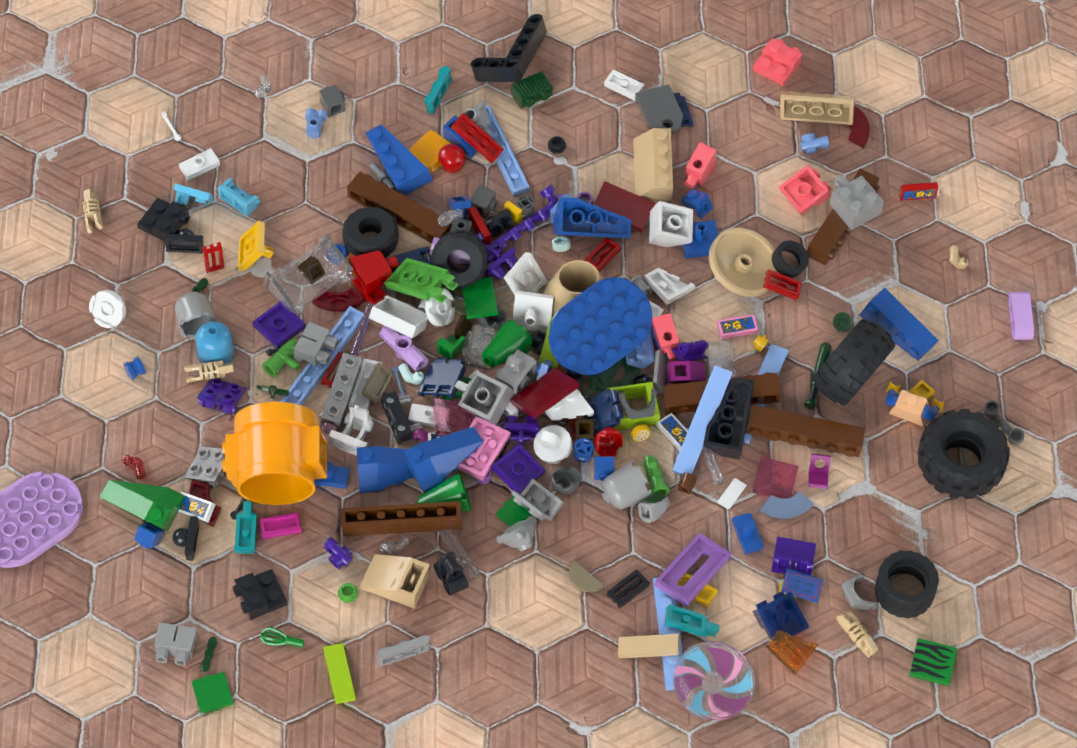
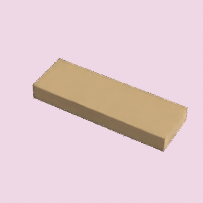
M679 634L619 637L618 657L621 659L679 655L680 636Z

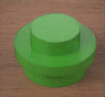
M345 583L339 588L338 597L345 603H351L357 599L358 589L351 583Z

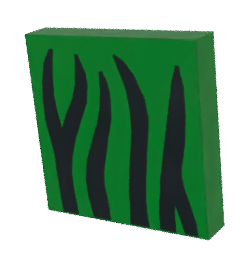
M918 638L909 676L949 686L957 648Z

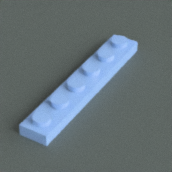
M653 578L659 635L679 634L680 636L679 629L664 625L666 607L670 604L676 606V600L654 586L657 578ZM681 638L679 655L662 656L666 691L675 690L674 679L685 676V674H680L674 677L676 668L684 667Z

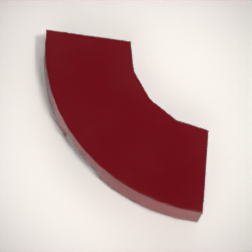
M855 106L853 125H849L851 133L848 140L864 149L868 142L870 126L865 114Z
M352 287L342 292H332L324 289L312 300V304L327 311L341 312L346 311L349 306L353 308L360 306L366 301V298Z
M192 479L189 494L214 503L210 498L211 485ZM215 505L209 522H203L214 527L222 511L221 507Z

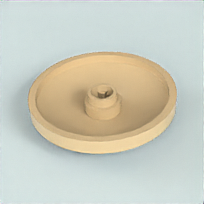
M745 228L727 229L720 233L711 244L709 263L712 272L725 288L735 294L756 297L767 293L769 289L763 288L764 278L766 277L765 273L768 269L777 272L771 260L775 249L763 236Z

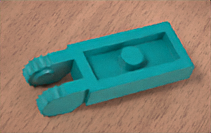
M448 66L440 68L437 81L433 82L430 93L425 97L424 104L426 105L427 113H435L451 83V70Z

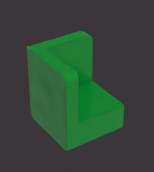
M463 335L459 339L449 336L446 340L441 337L437 341V353L449 361L450 359H455L466 347V337Z

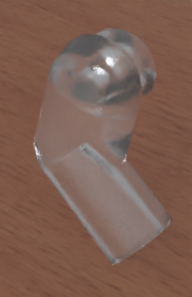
M262 75L259 78L261 85L254 91L257 98L265 97L271 92L272 88L267 75Z
M462 209L444 211L438 217V224L440 226H448L454 219H462Z
M402 536L397 542L382 541L380 543V550L386 554L397 555L410 543V540L406 536Z

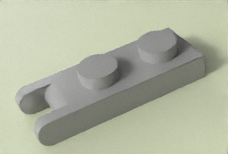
M424 635L412 640H403L391 647L385 646L376 652L379 667L429 651L430 637Z

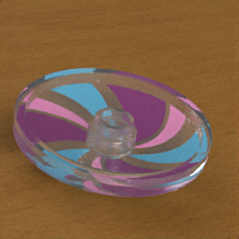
M703 642L690 647L680 656L673 673V686L678 699L690 712L705 719L724 720L739 714L748 705L754 692L755 677L750 663L738 650L724 643Z

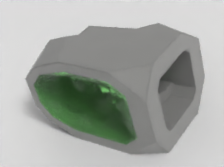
M658 494L641 500L638 504L639 517L648 523L661 518L670 505L668 496Z

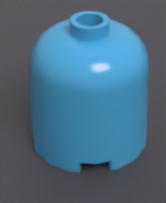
M217 321L203 324L195 336L196 353L199 362L206 363L223 360V363H230L233 360L234 344L228 327Z

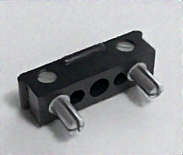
M396 391L390 393L383 392L381 404L396 442L401 444V442L411 440L412 432L416 431L417 428H422L421 423L409 425L401 404L411 402L410 396L398 398Z

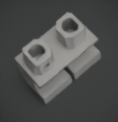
M309 322L294 348V360L299 362L305 360L315 367L318 363L327 365L330 361L331 353L326 352L325 349L328 348L335 351L338 346V339L330 335V330Z
M159 622L154 644L157 662L166 663L169 655L176 656L175 664L186 666L189 658L193 657L194 646L198 640L197 628L179 625L177 629V625Z

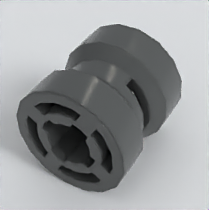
M521 195L516 200V206L523 210L522 220H526L534 214L535 201L529 195Z

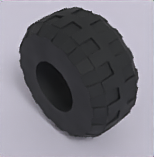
M377 207L360 208L351 213L345 220L343 242L349 253L352 252L358 256L381 251L384 258H387L396 249L399 238L398 226L395 218L389 212ZM366 232L378 233V235L373 237H367L363 234Z
M463 230L451 231L442 236L435 244L432 251L431 264L447 269L455 277L453 282L458 283L457 287L464 288L476 283L485 273L488 264L487 249L482 240L473 233ZM454 250H463L469 255L471 263L465 268H457L450 262L449 254Z

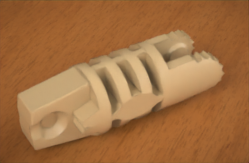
M91 189L85 190L84 202H82L87 233H92L94 230L93 223L96 224L98 229L103 228L98 197H95Z
M223 360L186 365L184 370H199L200 375L187 377L186 381L188 383L226 377L225 374L234 372L235 367L234 362L223 363Z
M849 610L845 615L840 614L836 616L838 623L846 634H849L848 636L852 639L853 643H856L855 645L868 658L878 651L872 636L868 634V631L861 625V622L852 611Z

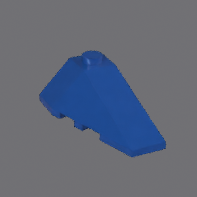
M559 197L554 214L553 234L630 238L631 219L579 198Z
M474 427L422 442L404 451L405 464L425 493L444 482L446 477L452 471H455L465 458L470 457L483 444V440Z
M379 446L358 447L357 464L360 493L380 492L386 490V487L394 484L399 485L407 479L414 478L405 464L403 452L408 449Z

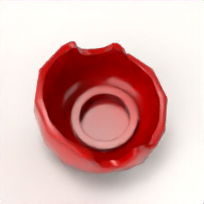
M452 143L444 145L438 152V163L443 166L445 172H459L465 164V152L458 145Z
M606 427L599 431L594 441L597 453L601 457L617 456V450L623 447V435L621 432L611 427Z

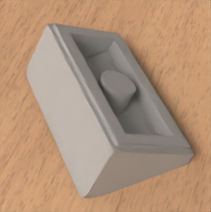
M657 350L655 354L653 387L657 390V393H662V386L668 384L666 365L669 362L666 361L665 355L660 350Z

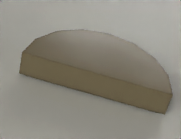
M574 560L569 571L570 582L574 588L583 593H595L603 589L604 585Z

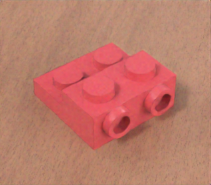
M771 38L764 47L762 55L753 65L752 70L783 86L800 65L802 53L797 47L790 48L785 45V42L781 39L775 40Z
M808 165L779 186L780 191L800 215H803L814 205L818 207L831 197V187L826 181L822 183L819 179L821 176L815 168L811 169Z

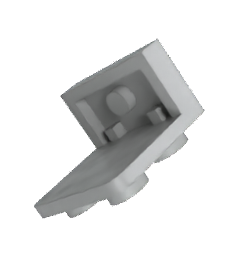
M535 479L530 481L521 494L514 490L511 492L515 496L513 500L516 503L529 509L528 512L542 521L544 519L551 521L564 504L561 499Z

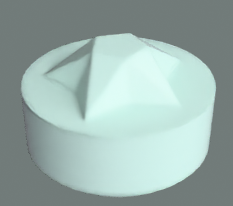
M566 236L554 238L552 240L553 250L557 252L569 250L571 248L570 239Z

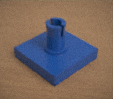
M715 220L693 222L692 242L682 245L685 259L709 256L711 244L718 236Z

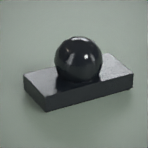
M187 228L181 229L178 234H166V252L203 254L204 238L202 235H194V232Z
M190 516L188 529L178 528L172 536L176 546L185 547V557L188 561H193L195 557L199 533V520L197 516Z

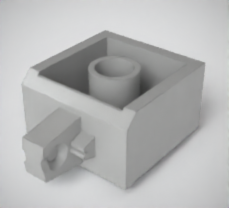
M842 175L835 177L834 184L837 189L832 191L830 204L851 230L881 214L884 200L863 176L852 181H848Z
M517 349L513 355L511 354L507 358L504 368H500L497 371L495 378L497 381L509 386L514 391L512 395L514 397L524 387L536 381L537 362L534 358Z
M478 371L475 372L468 384L458 380L455 388L463 392L458 406L494 425H497L514 393L509 386Z

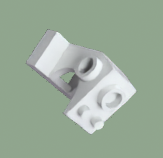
M355 405L354 408H349L350 413L348 412L344 423L347 425L344 431L340 433L331 430L328 438L329 446L357 456L358 447H368L367 442L363 440L367 432L372 431L374 422L367 409H362ZM352 429L360 431L357 438L349 436Z

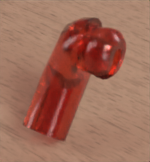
M579 416L568 419L563 426L570 434L572 440L575 439L576 420L581 419Z
M133 455L123 456L122 463L126 467L135 470L137 479L146 477L143 461Z

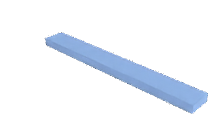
M349 306L330 332L331 336L338 339V346L335 351L328 348L325 349L326 352L331 353L329 363L327 365L318 363L315 367L308 362L289 388V396H284L280 402L294 403L301 406L304 404L327 372L338 352L344 349L365 320V313Z

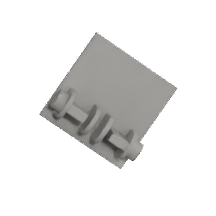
M201 446L184 478L208 481V485H211V488L219 486L221 477L225 475L222 469V460H225L223 449Z

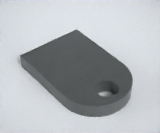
M669 84L635 93V99L649 129L666 128L663 124L669 123L672 125L670 127L671 134H674L681 128L683 115Z

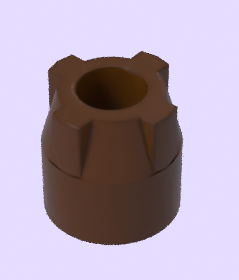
M683 473L679 481L678 490L690 494L697 478L690 473Z

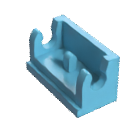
M231 178L218 187L219 198L247 217L261 204L258 196L254 195L252 197L237 187Z

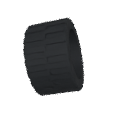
M910 550L893 553L880 566L875 583L876 599L881 604V607L891 615L893 614L900 618L917 617L925 613L932 605L939 583L938 571L933 562L926 556L921 555V553ZM901 573L910 574L920 580L925 590L917 595H905L896 591L891 586L889 578Z

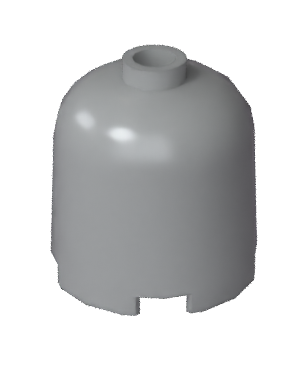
M189 292L180 296L176 301L175 314L179 332L183 338L194 337V340H196V333L203 324L216 321L210 301L204 294Z
M634 461L608 475L603 481L604 493H602V497L607 504L611 503L617 509L627 508L652 495L651 489L647 490L645 486L648 481L639 466L634 468Z

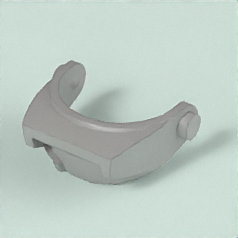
M858 574L843 583L841 589L844 590V597L851 608L862 611L878 608L877 602L865 601L855 592L854 584L861 582L864 579L863 575Z

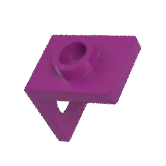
M811 454L808 487L828 489L831 456ZM821 459L826 464L822 468H817L814 462Z

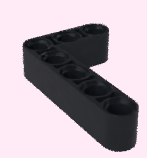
M534 14L527 19L506 58L480 57L472 60L470 65L475 80L479 82L519 81L525 74L547 33L543 16L541 14Z

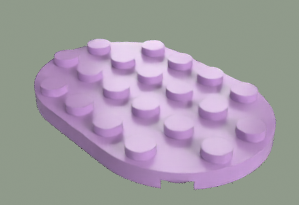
M35 472L20 478L0 492V567L12 568L31 562L67 537L77 527L82 517L83 503L77 486L69 478L55 472L54 474Z

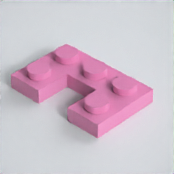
M476 416L469 428L474 427L483 440V444L475 454L473 453L470 457L465 458L458 465L457 469L483 481L508 441L511 432Z

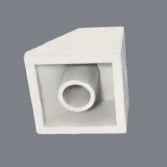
M659 201L650 211L649 243L662 247H671L692 242L693 209Z

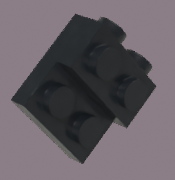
M157 198L138 222V229L165 241L166 234H178L182 226L188 223L190 219L189 210L174 201L170 204Z
M272 569L255 576L252 572L234 579L235 586H232L236 598L240 597L242 601L240 603L241 609L244 614H248L250 620L288 605Z

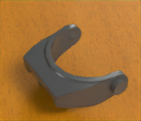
M655 388L651 389V401L641 410L631 409L626 403L624 392L619 394L620 401L629 419L654 416L655 397L657 396Z

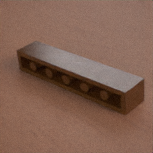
M859 169L853 180L863 176L878 193L880 186H878L879 177ZM832 209L807 249L809 258L825 266L829 260L835 258L837 248L842 247L846 240L845 236L847 234L850 235L852 232L834 209Z
M359 172L347 186L349 198L365 207H377L389 212L395 218L397 225L431 244L434 237L441 238L451 230L452 222L448 218L436 214L430 208H425L416 200L405 197L401 192L389 188L385 183L378 182L368 174Z
M766 372L762 375L737 377L754 380L750 405L780 402L781 392L777 373ZM731 377V379H730V381H729V384H728V386H727V389H726V391H725V394H726L728 388L730 387L732 381L734 380V377ZM709 379L700 382L689 381L683 384L670 383L662 386L665 415L670 413L696 412Z
M751 404L745 430V434H750L753 437L769 438L772 441L779 440L788 442L791 445L798 444L807 446L810 449L817 448L826 450L829 453L845 454L849 457H859L865 432L863 427Z
M460 501L341 508V527L344 536L463 529V511Z

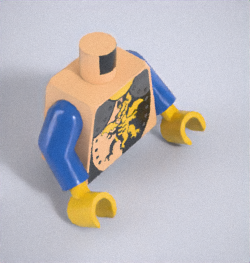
M890 381L886 389L887 395L885 400L888 406H892L889 414L924 426L926 420H933L939 412H942L944 401L940 402L934 399L930 407L928 399L905 390H901L898 393L901 386L894 385Z

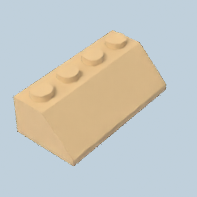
M783 91L781 93L780 119L853 125L855 97Z
M652 128L633 139L635 194L651 201H672L671 128Z

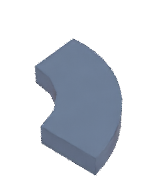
M800 492L787 499L770 495L759 511L773 518L788 519L805 513L814 503Z

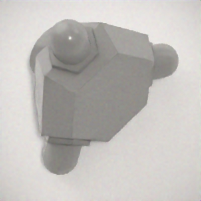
M483 101L478 102L474 108L464 111L466 116L489 136L491 135V131L488 129L490 124L488 113L485 110V103Z
M530 516L527 520L518 521L508 527L503 534L498 535L496 541L512 548H518L519 551L528 549L533 545L531 539L534 536L536 518Z

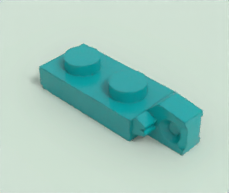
M244 501L243 512H238L236 517L234 547L236 554H255L257 515L256 512H252V501Z
M671 604L666 607L664 623L666 626L703 637H715L719 632V625L709 622L706 615Z

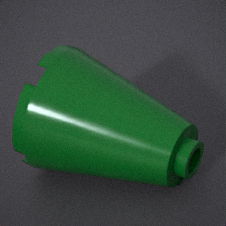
M508 320L500 327L482 352L483 363L493 368L506 363L507 358L511 354L513 355L517 349L525 354L530 352L532 349L530 348L532 338L528 330L523 325L515 324L517 321Z
M460 473L455 474L418 496V501L415 502V504L460 501L463 512H468L472 509Z

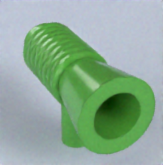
M296 339L289 340L273 357L262 363V368L269 376L275 378L286 364L294 370L299 368L300 364L292 359L294 357V348L298 341Z
M653 455L644 457L643 467L650 482L652 495H668L670 489L663 479L657 458Z

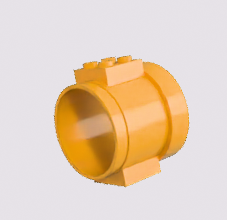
M287 402L259 403L248 406L236 414L234 418V434H226L225 442L222 443L223 453L225 454V460H222L223 472L227 473L228 480H231L233 486L237 487L238 493L249 501L266 505L293 504L312 496L315 492V479L327 478V441L319 427L317 414L307 407Z

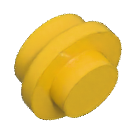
M765 334L762 337L760 335L757 336L752 343L755 346L753 350L762 351L769 341Z

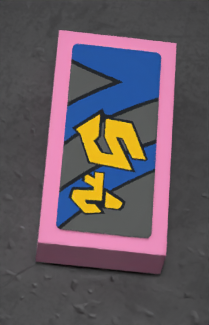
M754 314L717 321L721 340L758 333Z

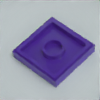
M282 301L252 322L253 327L275 348H280L306 328V324Z
M520 443L491 466V469L512 491L514 490L518 493H522L532 479L537 480L546 472Z

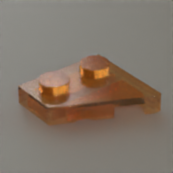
M779 630L765 647L795 674L798 673L818 645L814 642H805L800 637L790 636L788 633Z

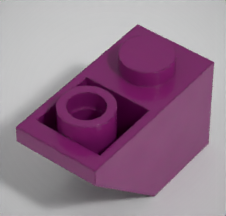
M671 361L666 365L668 384L706 380L705 363Z

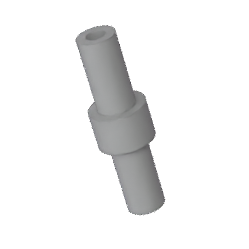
M374 162L369 165V168L376 175L378 182L385 183L393 190L396 189L390 182L389 176L384 171H381Z

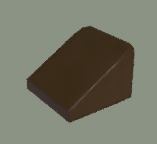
M312 256L308 257L298 266L299 271L310 284H314L325 274L319 260Z
M463 314L455 327V338L459 339L463 335L466 337V343H468L475 328L470 320L467 319V316Z
M595 419L576 420L575 439H595Z

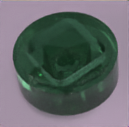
M840 312L834 316L833 325L837 331L846 332L852 327V319L849 314Z

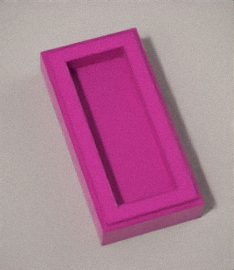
M298 512L259 519L262 540L302 532Z

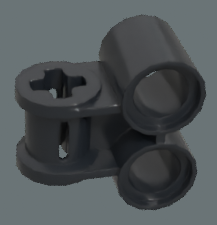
M453 552L443 555L439 562L433 564L435 573L443 581L444 588L449 596L469 587L467 579L463 574L464 569L457 563L456 555Z

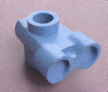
M312 108L306 110V134L310 138L321 136V128L328 115L326 110L317 111Z
M815 133L801 136L802 152L806 151V154L816 153L817 149L829 148L827 136L817 139Z

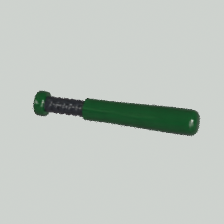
M824 342L820 345L813 376L830 356L832 347L829 343ZM813 377L808 400L804 403L805 408L810 410L816 407L815 399L818 392Z

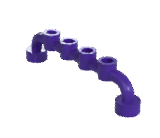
M552 184L540 192L543 199L548 198V205L492 243L484 244L487 252L491 248H497V250L505 248L508 240L515 241L522 236L520 232L524 229L528 232L536 227V221L540 220L542 223L550 217V210L556 204V198L553 194L556 190ZM478 233L476 235L481 240L484 239L481 233Z

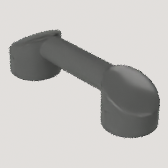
M988 401L984 406L986 417L993 419L1008 435V442L1010 444H1021L1024 441V432L1019 428L1012 429L999 415L1000 405L998 402Z

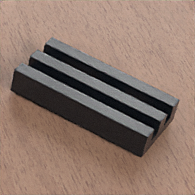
M636 569L607 591V596L611 597L612 601L620 609L648 588L650 582ZM636 577L639 578V579H637L635 582H633L632 584H630L628 587H626V588H625L622 592H620L618 595H615L616 592H618L621 588H623L625 585H627V584H628L629 582H631L633 579H635Z

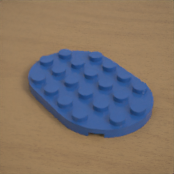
M611 277L594 283L561 307L553 316L548 336L553 356L562 367L574 374L590 376L607 370L636 349L647 338L653 318L650 302L645 293L629 280Z

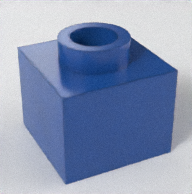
M594 457V480L604 481L608 475L614 472V457Z
M146 522L138 527L134 540L139 542L142 547L151 549L160 544L165 530Z

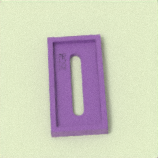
M699 532L656 579L654 586L687 607L730 560L732 553ZM707 555L709 557L707 561L684 586H679L677 584L678 581L697 562L700 556Z

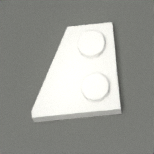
M660 268L644 275L643 279L666 305L694 291L695 288L693 283L690 282L689 285L679 281L680 277L671 275Z
M578 389L545 411L551 421L561 420L562 418L572 419L580 415H588V417L594 415L593 409Z

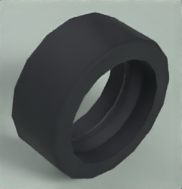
M792 240L780 243L772 253L771 260L776 271L790 278L800 275L809 264V256L806 249L798 242ZM782 251L792 253L797 258L799 266L789 265L783 259Z

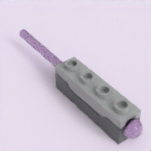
M367 303L351 353H343L321 416L320 429L326 434H330L331 430L340 432L361 369L362 358L357 356L370 320L369 316L372 307L374 306L372 303Z

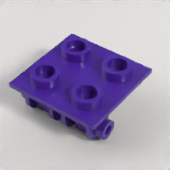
M218 378L209 379L197 397L199 399L198 403L202 407L216 410L218 405L219 412L223 408L222 412L236 414L238 409L236 405L247 390V387L225 382Z
M777 536L771 572L786 574L787 568L811 576L816 543Z

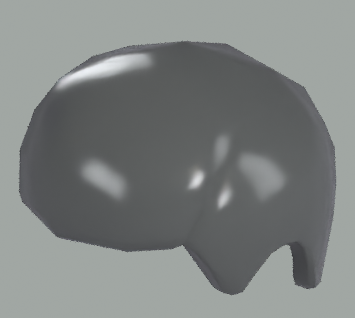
M498 305V315L480 317L478 322L486 330H499L507 321L506 312Z
M562 466L558 470L553 471L550 477L552 488L562 494L574 493L582 480L581 472L575 467L567 470Z

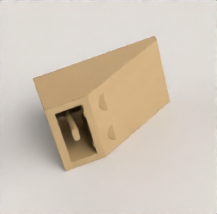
M375 554L359 589L415 609L430 577V564L410 557Z

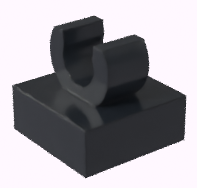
M536 330L531 335L532 344L530 348L538 356L542 352L546 334L541 330Z

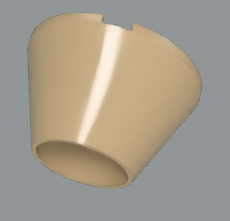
M583 260L570 261L564 264L549 281L542 294L554 296L552 317L561 307L582 293L569 290L576 288L586 290L594 283L604 279L594 265Z

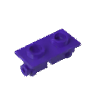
M705 340L695 341V343L683 342L678 348H672L671 351L680 361L706 359L707 356L704 352L708 347V343Z

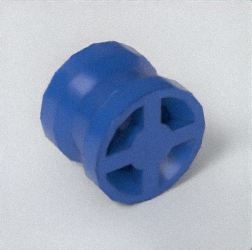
M138 356L131 362L123 363L125 371L131 380H134L138 375L146 374L144 365Z
M586 438L577 440L574 445V458L582 463L590 461L593 457V443Z

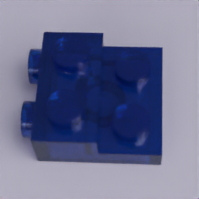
M783 591L772 596L773 601L767 603L764 600L755 605L757 609L752 611L761 629H765L773 646L809 628L791 591L786 594Z

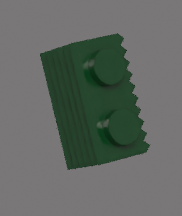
M543 71L511 84V96H513L520 109L531 107L540 100L545 101L553 94V86Z

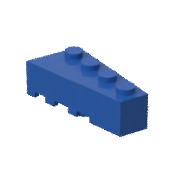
M382 124L366 132L371 146L397 191L405 196L433 181L429 170Z
M885 287L870 300L859 314L861 318L867 319L870 322L874 321L892 336L891 339L895 344L917 361L939 341Z

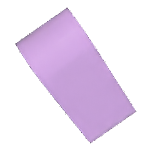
M1010 291L1008 302L1013 340H1033L1034 324L1030 292Z

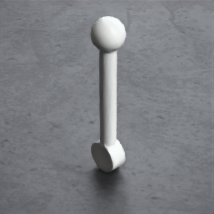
M162 112L161 115L173 132L174 139L180 141L181 135L177 134L166 112Z

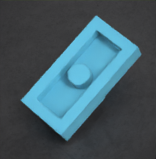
M179 184L174 185L173 190L177 191L175 202L187 206L191 196L196 198V202L206 204V201L211 203L213 201L214 195Z

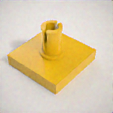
M258 220L239 238V270L245 271L261 256L268 259L272 257L274 248L264 245V222Z

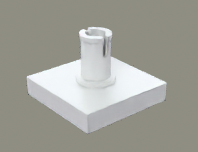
M528 252L523 254L504 277L514 295L516 290L537 293L547 281L532 254Z
M516 290L513 320L517 321L515 324L523 325L527 330H541L547 333L552 316L554 296Z

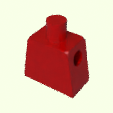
M381 251L351 257V268L366 295L385 285L384 282L392 275L391 269L399 266L395 256L385 259Z

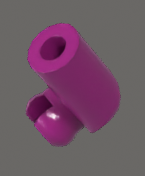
M417 428L416 431L412 432V438L416 441L421 440L425 442L428 441V433L422 428Z

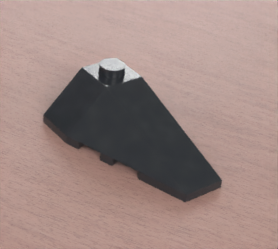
M735 377L719 407H717L715 414L706 426L703 446L719 456L740 460L754 380Z

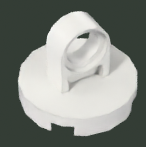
M443 289L444 291L441 293L447 297L443 303H439L431 297L428 301L421 300L418 306L419 310L427 314L429 321L434 326L448 325L454 317L455 307H452L451 303L453 297L446 289Z
M102 290L95 294L89 302V311L93 313L94 321L105 328H112L120 324L126 316L125 299L110 290Z
M550 425L543 428L534 439L536 455L548 464L560 463L561 460L570 455L573 448L570 434L558 425Z

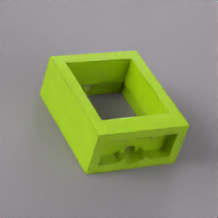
M652 382L607 389L618 390V394L624 392L626 400L645 397L646 405H648L651 401V389L654 387ZM656 397L653 417L638 419L624 417L620 420V424L614 428L624 430L641 424L647 426L656 425L660 420Z

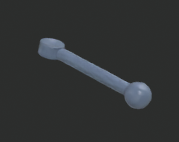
M394 366L392 367L391 372H393L395 375L401 393L400 397L407 396V394L404 393L399 378V369L398 367Z

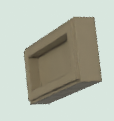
M377 363L361 394L374 404H378L394 373L381 363Z

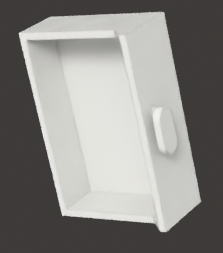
M386 295L384 300L372 307L369 319L410 338L423 332L429 320L425 312Z

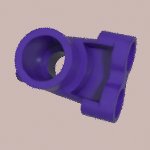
M332 537L324 543V549L332 554L328 560L334 567L340 570L343 566L347 567L351 563L352 552L346 546L341 547Z

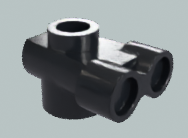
M508 209L502 210L500 214L490 216L484 221L492 236H499L503 233L504 229L509 230L515 227Z

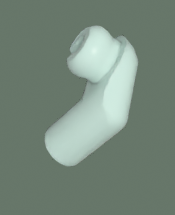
M406 363L398 367L405 382L415 385L422 383L424 379L422 372L411 373Z

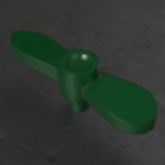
M202 278L197 286H194L192 292L200 293V291L207 287L208 280Z
M257 385L258 389L268 391L272 399H274L275 394L289 396L288 390L277 389V386Z
M214 636L208 640L205 658L201 664L202 672H206L210 668L211 659L214 655L213 651L217 646V639Z

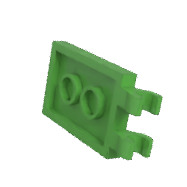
M406 258L384 282L387 289L427 301L433 297L439 303H443L447 298L441 294L444 291L440 288L442 284L450 290H454L458 286V283L453 282L455 277L447 269Z

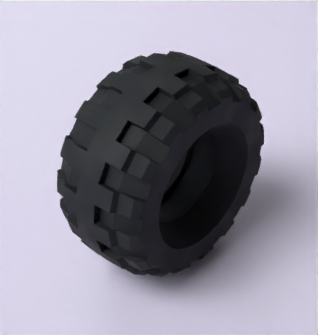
M861 319L813 376V381L817 385L816 388L832 402L847 405L895 348V343L891 339L892 336L876 322Z
M961 409L959 412H955V410L943 413V416L935 417L930 421L928 427L925 428L918 448V465L926 481L929 484L935 485V490L941 494L945 492L950 494L949 497L956 499L959 496L965 499H973L976 495L982 496L991 492V489L994 486L997 487L1002 480L1010 456V447L1007 446L1008 439L1003 430L998 429L999 425L993 419L985 418V414L981 412L973 413L970 412V409ZM954 447L966 448L978 457L979 463L973 466L958 465L949 459L945 451Z

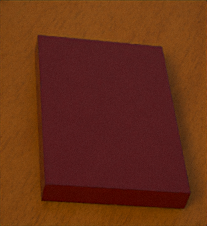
M604 181L594 205L631 219V229L641 233L655 204L651 200Z
M553 368L510 400L514 406L536 419L578 389L579 384L568 375Z

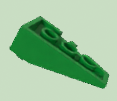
M108 480L100 495V498L167 532L186 497L169 487Z

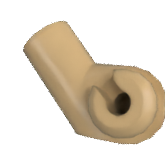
M950 246L949 262L957 269H965L968 266V260L964 257H959L958 246Z

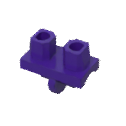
M512 247L502 256L503 250L501 248L498 250L494 248L488 250V263L492 261L493 263L485 271V274L488 277L492 275L498 281L507 274L502 265L505 264L511 270L517 263L518 259L514 255L516 250Z
M508 415L503 429L511 432V441H519L523 446V441H530L531 438L536 437L539 423H536V419L532 416H526L525 423H517L516 416Z

